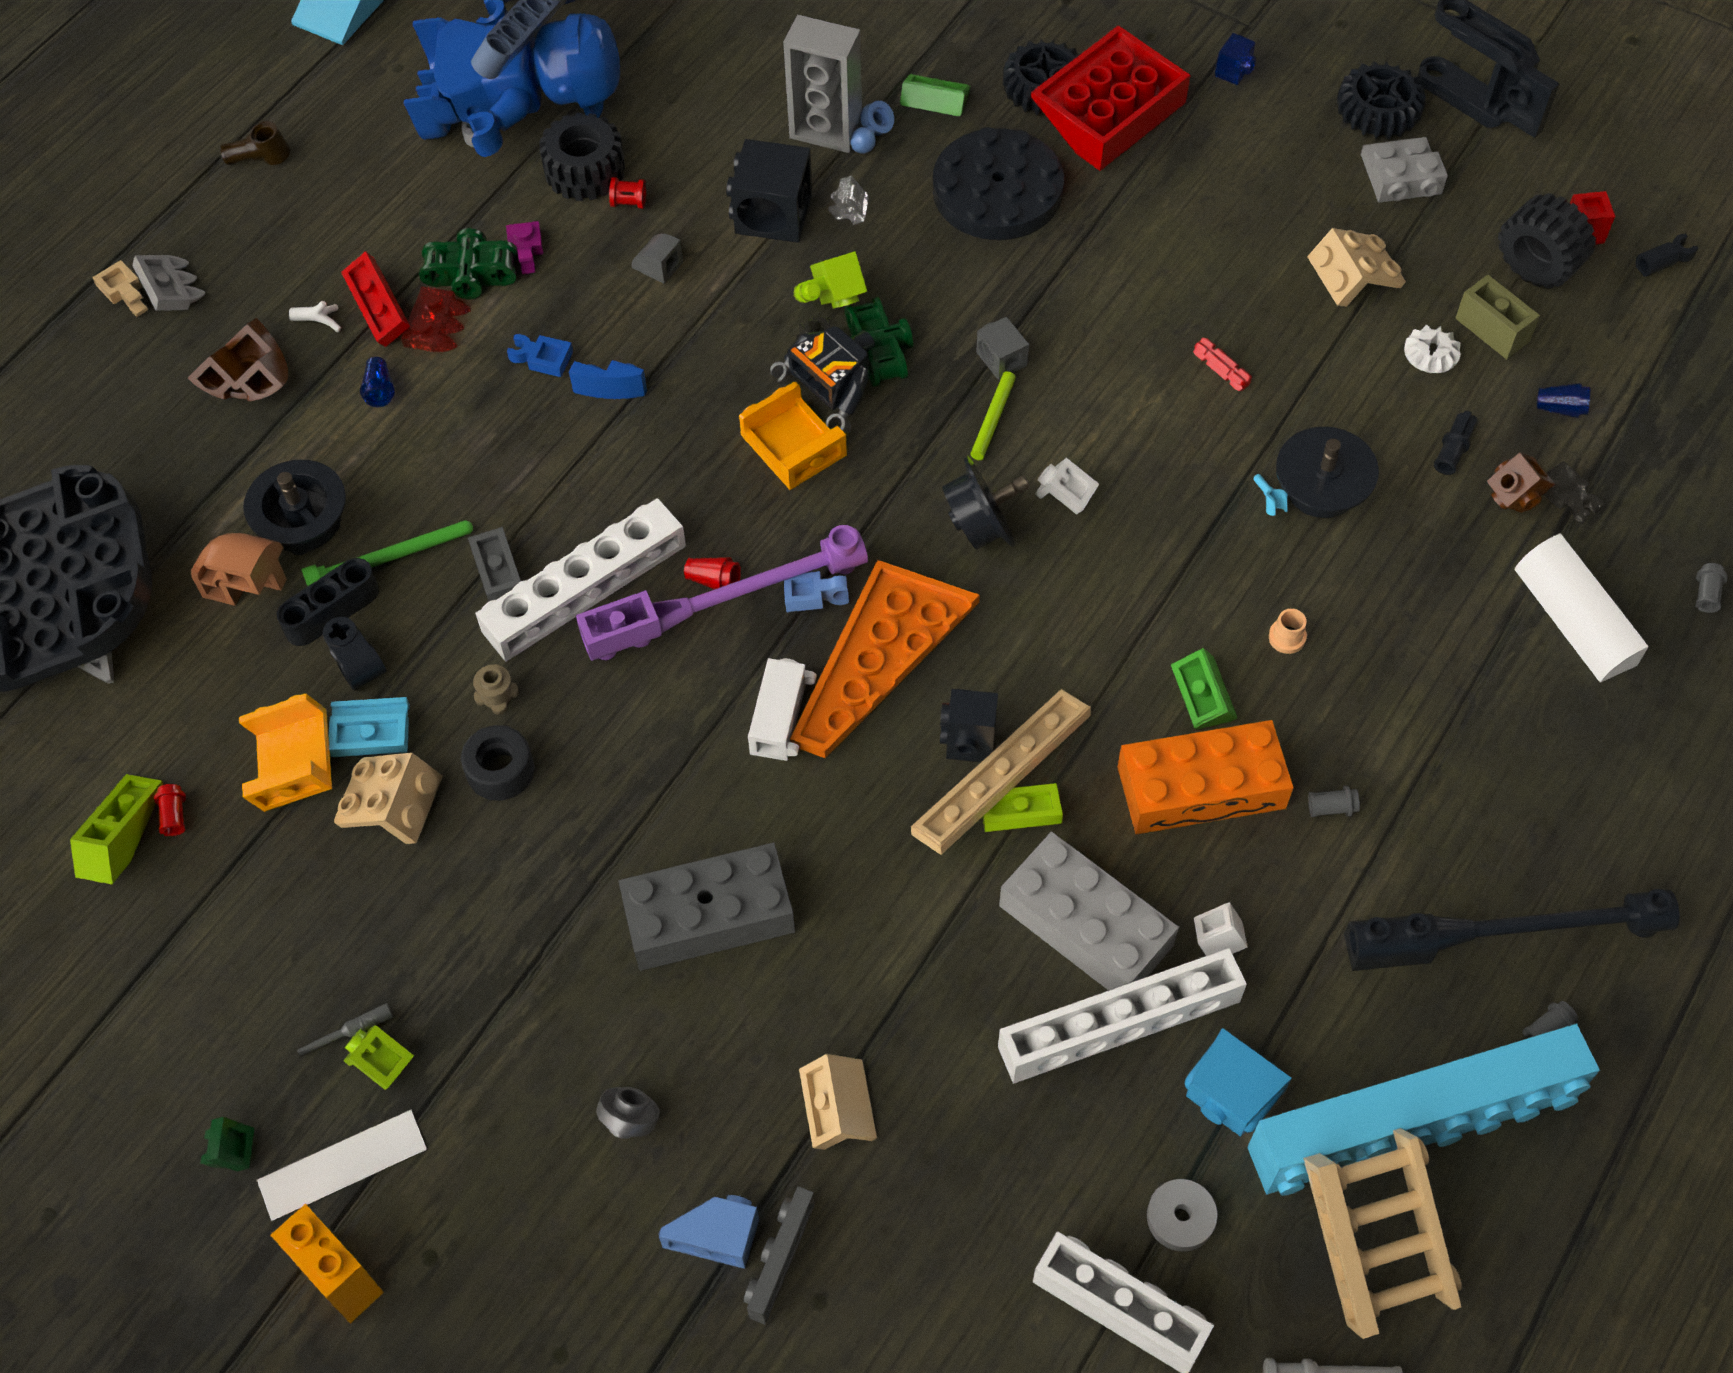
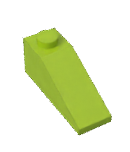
M129 774L122 778L70 839L76 878L113 884L134 856L155 807L154 795L157 793V789L163 785L162 780Z

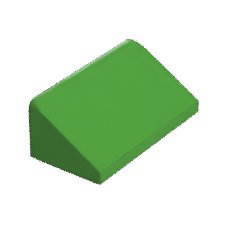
M911 74L903 81L900 104L906 107L961 116L971 86Z
M1202 648L1171 664L1196 730L1237 719L1216 661L1207 650Z

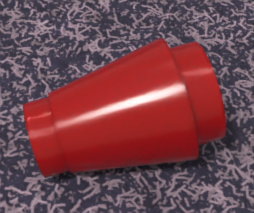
M731 557L688 558L684 566V577L715 590L740 581L741 567L738 562H733Z

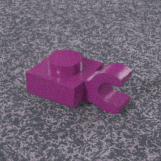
M539 221L506 225L507 241L513 243L518 248V258L521 263L522 274L535 273L533 255L543 254Z

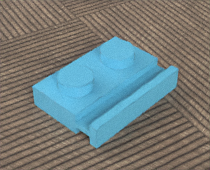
M407 697L331 702L332 715L330 717L328 737L330 756L406 753L409 727L408 709L410 706Z

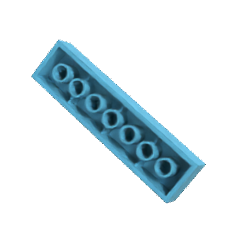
M1574 1024L1260 1120L1247 1148L1266 1195L1277 1191L1280 1192L1281 1196L1290 1195L1305 1187L1304 1183L1309 1182L1304 1162L1306 1157L1320 1153L1335 1162V1164H1339L1340 1167L1397 1150L1393 1130L1400 1128L1420 1138L1424 1145L1437 1142L1439 1147L1447 1146L1462 1139V1134L1476 1130L1478 1135L1486 1134L1499 1128L1502 1121L1515 1118L1516 1122L1520 1123L1540 1114L1539 1110L1553 1106L1555 1111H1559L1575 1105L1579 1101L1577 1097L1590 1088L1589 1083L1600 1069L1578 1025Z

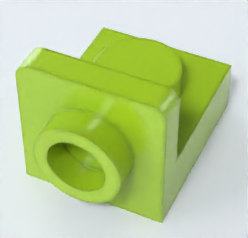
M375 1025L367 1032L361 1028L345 1046V1049L350 1053L343 1061L349 1066L352 1064L386 1090L414 1055Z

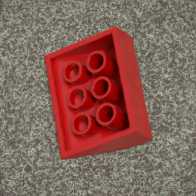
M1118 25L1033 90L1031 97L1073 151L1101 171L1186 103L1190 74Z

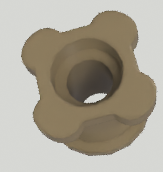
M497 664L482 667L474 677L473 685L476 690L474 700L476 704L486 705L492 709L494 714L498 715L506 712L507 704L519 694L518 686L516 683H511V676L503 666Z

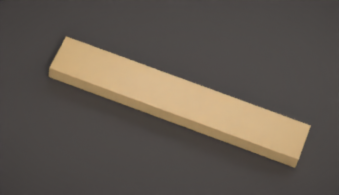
M1061 689L911 826L912 836L942 855L1091 716V707Z

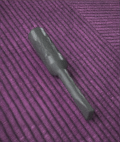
M385 1003L365 1014L355 1017V1019L353 1018L345 1022L341 1029L298 1049L297 1052L302 1056L343 1036L353 1037L360 1028L366 1031L370 1027L372 1028L394 1018L388 1003Z

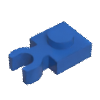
M522 334L514 335L515 346L521 349L508 348L507 350L511 362L524 363L527 361L529 370L562 377L573 353L571 342L539 335L535 343Z

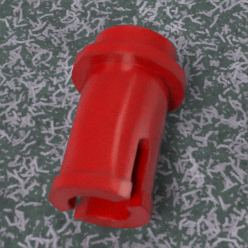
M162 785L154 795V802L159 806V833L164 834V836H177L185 832L182 803L186 800V794L179 785Z

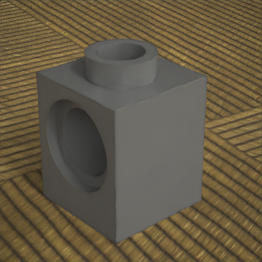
M1007 317L996 322H990L977 331L976 353L998 380L1001 379L1002 374L1006 371L1014 373L1027 366L1029 343Z

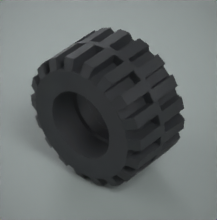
M576 113V116L570 117L566 115L562 117L563 120L561 121L555 120L551 123V128L545 129L543 138H540L539 143L543 169L548 185L552 186V190L556 194L562 193V196L567 199L575 197L576 201H583V198L594 200L597 199L596 196L598 195L604 197L609 194L611 178L617 177L619 181L623 180L625 170L621 136L617 132V127L613 123L609 124L608 119L605 117L597 118V115L589 113V115Z
M1547 193L1545 196L1538 194L1526 201L1502 225L1501 231L1498 234V239L1501 242L1499 249L1504 253L1503 259L1512 267L1511 270L1515 274L1518 273L1525 282L1530 281L1533 286L1537 287L1542 285L1545 288L1559 287L1567 282L1593 254L1595 250L1593 246L1596 244V237L1592 235L1594 229L1591 224H1588L1587 216L1578 210V206L1574 203H1568L1567 199L1561 196L1556 198L1554 194Z

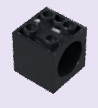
M745 139L742 151L736 152L734 159L735 174L734 177L729 176L726 188L727 197H731L729 219L734 220L735 234L799 243L813 194L810 148Z

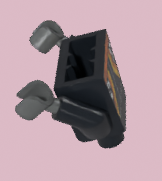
M834 326L825 331L804 333L788 349L784 356L785 362H775L772 364L770 372L772 376L778 378V384L786 387L797 378L830 409L835 410L838 407L840 409L838 414L830 415L826 420V426L831 430L841 421L840 429L847 436L851 431V423L847 418L849 414H854L870 377L869 356L867 352L875 347V342L865 330L850 338L839 327Z

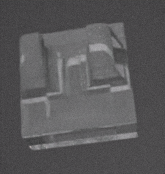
M852 175L840 179L839 189L831 194V198L836 205L829 207L830 213L836 219L849 218L853 224L865 221L869 196Z

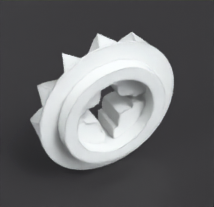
M1425 325L1422 330H1413L1410 337L1406 340L1404 351L1408 361L1419 370L1428 373H1442L1452 369L1457 364L1461 355V342L1454 340L1453 332L1447 334L1442 332L1441 326L1433 330ZM1431 343H1436L1438 345L1436 352L1433 353V356L1429 355V346Z

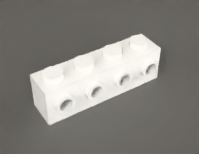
M1058 1231L1035 1269L1033 1283L1181 1373H1189L1214 1327L1197 1310L1189 1306L1182 1307L1167 1298L1166 1293L1157 1286L1148 1282L1142 1283L1129 1275L1128 1271L1117 1262L1110 1259L1104 1260L1091 1252L1089 1247L1082 1241L1072 1236L1066 1237Z

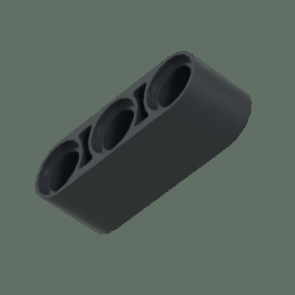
M361 558L347 560L280 605L277 610V619L288 642L296 646L310 644L323 635V628L328 621L336 617L349 618L376 599L379 593V585L369 562Z

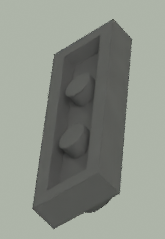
M797 1186L793 1198L786 1197L781 1206L777 1219L778 1222L782 1223L776 1238L771 1236L768 1238L761 1256V1262H764L765 1266L759 1279L755 1277L751 1279L744 1296V1302L748 1304L749 1318L764 1325L767 1323L815 1206L814 1192Z

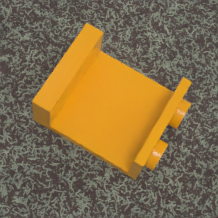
M308 694L294 695L286 701L269 707H260L252 713L239 717V724L255 734L257 740L258 778L242 784L244 799L265 812L332 789L327 710Z

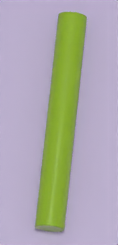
M1006 371L1002 374L970 454L975 460L984 459L1016 379V376L1011 372Z

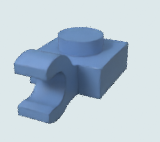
M820 571L804 573L784 580L787 612L823 609V600H827L835 605L849 603L846 576L821 579Z

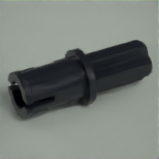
M1464 411V413H1459L1450 432L1444 434L1442 438L1443 446L1433 465L1439 473L1444 475L1454 474L1462 454L1469 450L1471 445L1469 439L1478 422L1477 417L1472 415V412Z

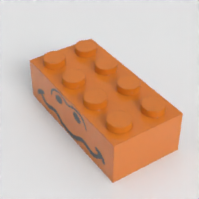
M1272 720L1121 745L1117 767L1135 834L1286 809L1293 791L1292 781Z

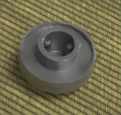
M613 1087L605 1090L601 1094L596 1110L599 1120L614 1136L622 1139L650 1134L656 1126L660 1112L657 1104L649 1096L633 1087Z

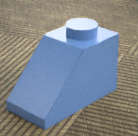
M728 1195L727 1199L714 1197L663 1226L659 1233V1239L662 1247L665 1249L745 1269L759 1221L757 1207L751 1206L752 1202L736 1195Z

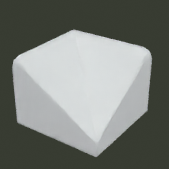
M1230 902L1194 917L1197 941L1206 956L1230 948L1232 954L1247 948L1242 920Z

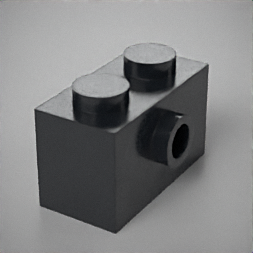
M962 689L951 690L950 703H942L940 720V744L947 745L946 759L982 762L993 752L998 693Z

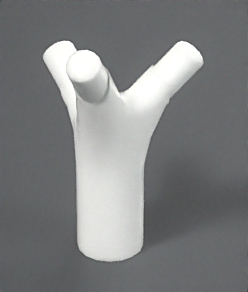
M321 301L314 307L290 308L289 310L291 321H316L330 326L336 332L341 331V326L327 316L334 311H338L337 304L326 306V302Z

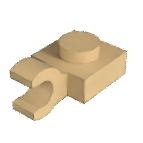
M121 260L92 277L96 286L113 304L123 299L136 317L148 311L147 306L141 301V294L137 291L142 288L138 277Z

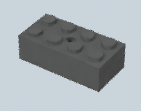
M774 843L618 880L639 971L795 933L793 911Z

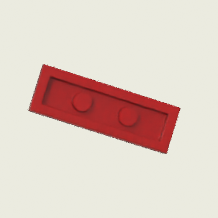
M365 251L341 273L376 341L386 347L407 330L410 325L375 258Z

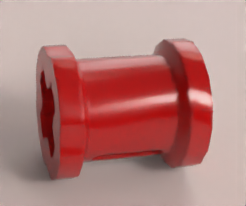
M612 177L609 189L610 206L617 207L618 204L637 205L638 209H644L646 203V180L639 179L638 182L619 181L617 177ZM622 192H633L634 195L623 194Z

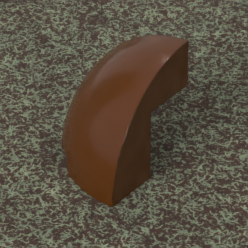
M255 318L246 324L224 347L210 355L188 379L201 390L221 399L237 398L255 401L270 396L285 385L288 380V367L275 339L265 326Z

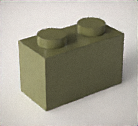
M1486 275L1464 292L1455 319L1505 359H1508L1530 342L1540 315L1491 276Z

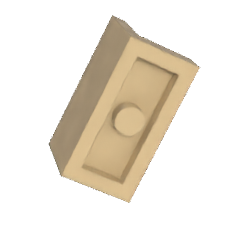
M826 1054L799 1069L813 1148L825 1150L847 1138L866 1141L877 1139L865 1071L861 1059Z

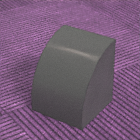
M668 234L654 235L633 259L632 268L665 284L683 263L681 241Z

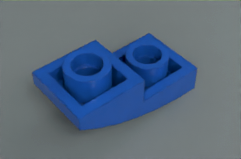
M612 360L607 370H603L596 365H586L574 361L569 370L573 393L596 398L626 399L645 396L647 392L644 369H640L630 363L624 364Z

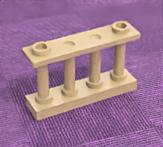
M1402 1128L1393 1130L1397 1150L1343 1167L1335 1164V1162L1320 1153L1304 1158L1346 1324L1362 1339L1379 1334L1376 1317L1380 1316V1311L1435 1294L1436 1298L1453 1310L1461 1308L1458 1291L1462 1288L1461 1280L1455 1267L1450 1264L1425 1167L1429 1163L1428 1152L1420 1138ZM1401 1167L1403 1168L1409 1192L1354 1209L1346 1206L1343 1190L1347 1189V1184ZM1406 1211H1414L1419 1234L1363 1252L1360 1248H1357L1354 1233L1358 1231L1359 1226ZM1424 1252L1430 1276L1374 1294L1368 1290L1364 1275L1369 1274V1269Z

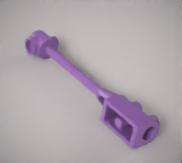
M839 525L830 531L828 538L820 541L822 552L689 599L686 597L652 603L645 590L577 614L576 619L588 656L591 661L598 658L609 660L615 656L616 652L632 646L638 648L645 647L652 639L662 636L663 632L689 618L694 612L826 565L833 575L836 573L849 574L856 566L868 562L862 537L856 528L848 525Z

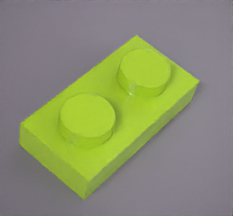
M1057 784L1013 788L982 817L985 832L1062 824L1063 813Z

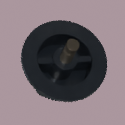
M290 460L270 467L253 481L245 495L243 504L244 516L249 527L257 536L280 542L284 547V551L292 552L295 555H303L308 551L323 546L338 532L340 518L346 503V492L340 477L330 467L312 460Z

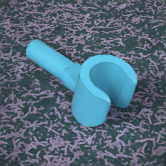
M1260 474L1255 475L1253 480L1266 496V513L1274 516L1276 515V508L1288 512V494L1283 489H1273Z

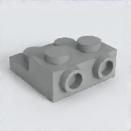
M1426 137L1363 145L1361 157L1378 203L1442 194L1447 173L1439 153L1431 151Z

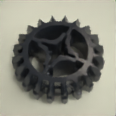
M1040 39L1038 44L1028 41L1026 47L1018 46L1016 52L1010 53L1003 68V86L1007 99L1014 102V107L1022 106L1024 113L1033 110L1036 116H1038L1043 111L1031 97V92L1078 57L1076 48L1068 49L1066 42L1057 45L1054 39L1051 43H1044Z
M1373 61L1370 67L1366 64H1361L1359 69H1351L1348 76H1345L1341 82L1337 95L1338 114L1342 115L1343 123H1351V131L1360 129L1362 136L1367 133L1373 134L1375 140L1379 135H1384L1388 140L1393 134L1401 137L1405 131L1411 132L1415 124H1418L1422 117L1426 104L1425 87L1420 85L1419 77L1411 76V70H1400V64L1395 67L1389 66L1387 61L1384 65H1378Z

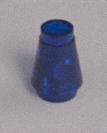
M372 357L367 360L360 387L361 397L372 407L388 405L395 395V388L387 362L381 357Z
M1582 383L1539 388L1537 409H1544L1545 411L1578 418L1579 415H1588L1591 388L1582 387Z

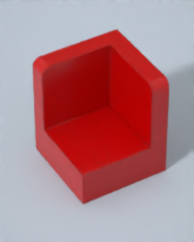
M1607 192L1573 194L1570 204L1574 203L1578 206V210L1587 216L1588 224H1591L1594 229L1592 235L1596 237V244H1605L1615 219Z

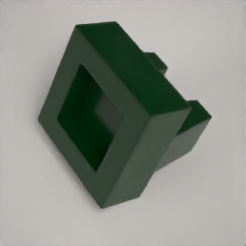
M226 1117L212 1119L210 1129L205 1131L204 1139L209 1141L207 1154L202 1155L201 1164L213 1168H228L234 1171L249 1169L255 1128Z

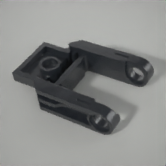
M1439 0L1435 11L1436 21L1450 30L1451 35L1497 63L1494 66L1489 85H1486L1442 57H1427L1421 62L1417 75L1420 85L1486 128L1500 126L1503 122H1510L1536 138L1544 129L1560 83L1537 70L1540 58L1532 40L1467 0ZM1453 10L1458 12L1460 15L1451 16L1446 14L1444 11ZM1435 70L1440 72L1442 76L1433 77L1427 71Z

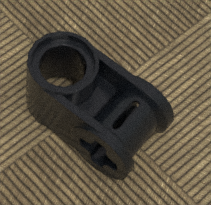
M336 617L326 623L323 628V637L330 648L332 657L353 691L387 672L375 649L370 643L368 644L351 619Z

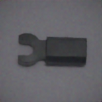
M1679 234L1672 243L1667 242L1639 254L1635 261L1636 268L1646 277L1673 266L1678 261H1691L1699 248L1697 246L1684 248L1683 246L1688 236L1687 234Z

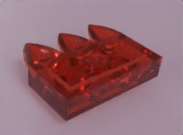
M422 286L408 320L410 327L403 332L401 337L403 346L433 352H446L457 348L456 342L445 334H453L464 330L462 323L452 316L467 314L471 312L470 307L462 300L456 298L454 291Z

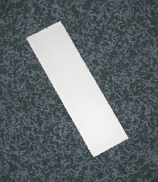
M409 1110L258 1179L257 1182L271 1221L301 1208L305 1203L308 1205L423 1152L427 1148L412 1110Z

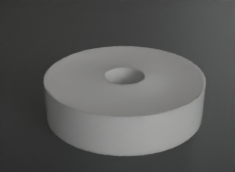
M1175 1179L1162 1184L1153 1193L1147 1209V1223L1152 1235L1163 1246L1175 1251H1192L1204 1245L1211 1237L1217 1223V1208L1214 1199L1203 1186L1194 1181ZM1178 1209L1185 1210L1189 1214V1220H1178L1174 1212Z

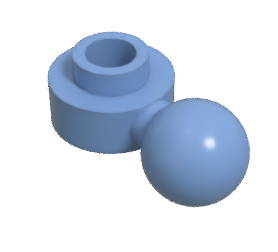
M875 101L863 108L861 112L863 127L854 130L850 139L853 150L861 154L870 152L876 143L875 136L884 134L892 129L894 114L887 103Z

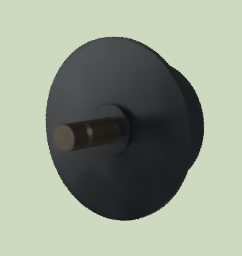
M1313 427L1296 433L1283 444L1276 461L1277 478L1284 491L1288 494L1290 501L1303 513L1318 518L1336 517L1363 503L1374 491L1379 475L1378 462L1371 448L1358 436L1335 427Z
M969 456L964 457L966 473L942 486L951 508L948 514L958 531L963 530L976 550L1000 537L1011 547L1016 546L1012 532L999 505L1018 495V492L1022 493L1029 489L1028 481L1023 475L1015 479L1013 483L1010 482L992 492Z

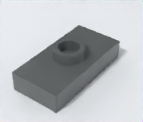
M503 527L468 537L488 602L502 597L521 582Z

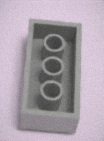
M797 15L783 42L789 138L850 153L852 149L850 144L851 135L854 130L862 127L860 30Z
M1052 831L1001 886L999 906L1108 991L1148 977L1173 948L1179 929L1176 924Z

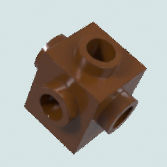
M1521 452L1514 458L1502 462L1495 469V474L1487 480L1494 490L1491 496L1504 510L1509 508L1521 513L1536 507L1542 500L1541 496L1555 485L1534 457Z

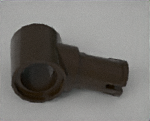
M263 121L256 124L246 139L221 144L220 147L222 149L221 156L226 165L252 158L254 160L263 159L267 164L277 165L285 161L290 155L289 145L276 124L271 121Z

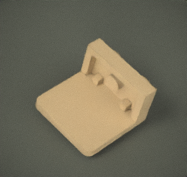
M1332 228L1307 256L1337 306L1347 307L1367 283L1401 288L1406 283L1401 275L1400 266L1391 259L1385 250L1386 245L1384 241L1374 234L1367 235L1353 230L1346 231Z
M413 753L364 757L353 768L347 790L338 804L334 823L341 828L380 825L405 844L417 843L443 776Z

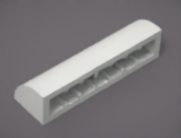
M1561 533L1536 546L1518 563L1515 568L1517 574L1600 683L1639 664L1649 646Z

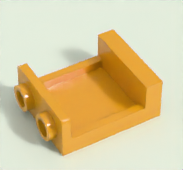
M796 381L786 387L778 388L771 396L757 404L748 406L739 415L741 436L789 490L847 456L846 434L838 425L831 430L802 399L801 388Z

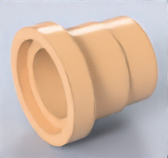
M1297 609L1282 611L1269 631V642L1272 647L1286 654L1300 651L1307 639L1306 617ZM1286 626L1292 627V628H1294L1295 630H1289V629H1287V628H1285V627H1286Z

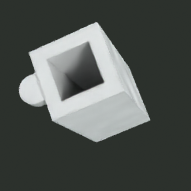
M768 658L748 734L750 755L785 761L788 760V756H797L799 746L790 742V737L796 727L806 684H815L817 677L814 672L805 670V664H800L787 658L780 660Z

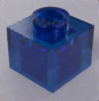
M1232 33L1218 53L1215 77L1238 85L1245 74L1250 75L1257 59L1253 56L1255 41Z

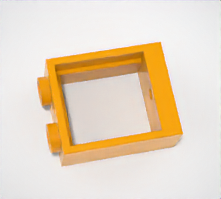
M306 1203L271 1234L272 1238L350 1324L384 1293L361 1264Z

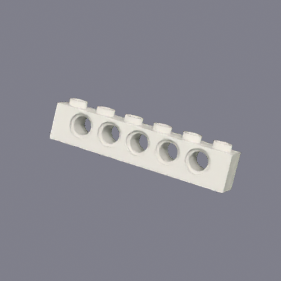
M658 498L647 505L638 507L632 515L619 523L608 526L603 533L589 542L581 543L573 552L559 561L549 563L543 571L528 580L519 582L502 597L486 603L481 610L475 613L481 632L504 661L507 662L574 619L577 614L588 610L686 547L683 526ZM518 614H524L523 616L515 617Z
M1230 948L1002 1028L999 1032L998 1048L1014 1084L1240 1003L1247 984Z

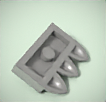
M135 255L132 266L156 311L188 310L191 303L198 301L205 295V291L189 286L197 279V276L181 271L189 264L187 260L171 255Z

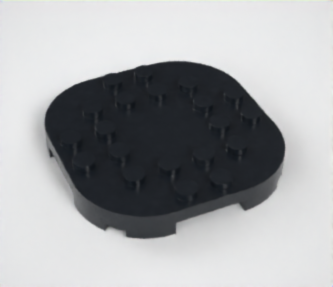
M89 465L63 466L51 470V481L0 499V692L24 687L106 655L124 642L143 618L150 601L152 578L142 517L135 499L110 473L99 472Z

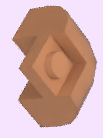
M223 534L212 539L201 551L191 569L192 579L203 598L236 606L243 591L260 595L263 587L281 591L287 580L278 561L284 547L280 542L249 534Z

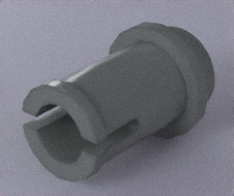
M1716 563L1704 564L1697 572L1696 579L1699 582V590L1695 606L1696 608L1698 607V610L1713 613L1721 609L1722 587L1728 578L1723 566Z
M1343 786V790L1308 793L1311 817L1345 813L1347 817H1350L1353 812H1359L1360 810L1357 789H1350L1349 786Z
M1560 1001L1558 1004L1551 1003L1548 1006V1012L1523 1029V1035L1527 1037L1531 1034L1532 1036L1528 1037L1531 1038L1574 1025L1578 1021V1016L1574 1009L1564 1001Z

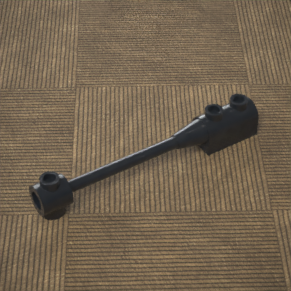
M1654 889L1649 892L1629 893L1625 896L1624 906L1482 921L1433 916L1431 913H1414L1409 916L1389 918L1374 917L1369 920L1350 921L1344 932V938L1352 971L1429 964L1432 963L1438 951L1475 940L1476 937L1626 922L1631 933L1639 937L1648 938L1654 936L1658 931L1677 929L1680 913L1677 899L1671 890Z

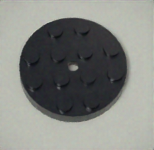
M985 127L981 130L965 134L951 142L941 152L934 166L933 198L938 211L953 227L974 237L988 240H1009L1029 235L1045 226L1055 216L1062 201L1064 174L1058 157L1044 142L1023 130Z

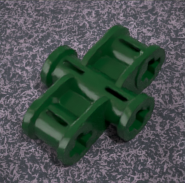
M463 229L458 232L456 242L434 241L423 246L422 257L424 258V266L420 269L419 278L424 284L431 287L451 286L453 294L459 298L475 299L480 296L482 285L507 286L514 283L516 280L514 262L518 258V248L508 241H486L485 234L477 229Z
M878 297L872 298L870 303L852 307L851 304L844 306L847 325L852 334L849 337L852 338L862 330H865L875 342V347L867 352L869 356V379L874 387L879 386L880 381L895 377L907 378V364L900 347L912 348L913 338L906 318L899 319L897 324L889 325L882 303Z

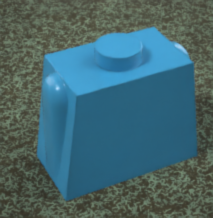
M1222 1028L1215 1041L1186 1077L1185 1087L1188 1089L1186 1097L1201 1107V1112L1207 1119L1218 1125L1223 1123L1241 1137L1245 1132L1250 1133L1256 1129L1259 1121L1265 1118L1277 1100L1286 1092L1292 1078Z

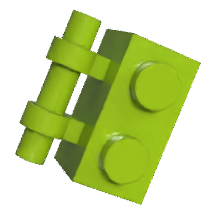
M854 251L810 265L814 279L797 284L794 288V297L801 303H807L820 298L821 305L831 303L833 309L859 302L858 294L867 292L856 252Z

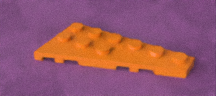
M877 560L790 737V742L797 744L799 749L826 758L978 605L980 595Z

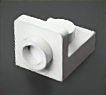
M1065 458L1056 466L1050 464L1038 478L1041 485L1035 495L1041 499L1050 493L1075 514H1078L1084 510L1099 483L1069 459Z

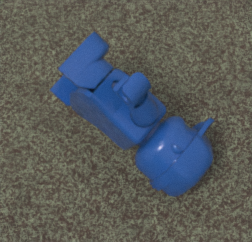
M484 0L490 17H480L476 20V23L456 18L447 21L441 17L413 21L412 25L425 51L430 69L418 71V77L422 83V86H416L419 98L405 99L404 105L417 133L423 140L443 138L450 132L451 124L462 121L469 123L474 133L471 141L476 153L482 157L491 156L502 147L503 137L500 129L506 131L523 120L527 114L535 113L539 110L542 90L549 100L558 105L575 102L583 108L585 115L592 113L596 114L597 118H599L603 111V101L616 91L619 84L620 58L615 37L606 21L595 15L569 14L566 20L554 21L543 25L538 30L536 38L533 37L495 79H488L479 75L472 67L471 60L486 35L508 13L502 0Z

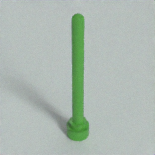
M462 521L357 558L365 559L373 568L468 535L473 531V525L469 521ZM342 563L325 568L324 565L316 567L315 564L302 568L307 586Z

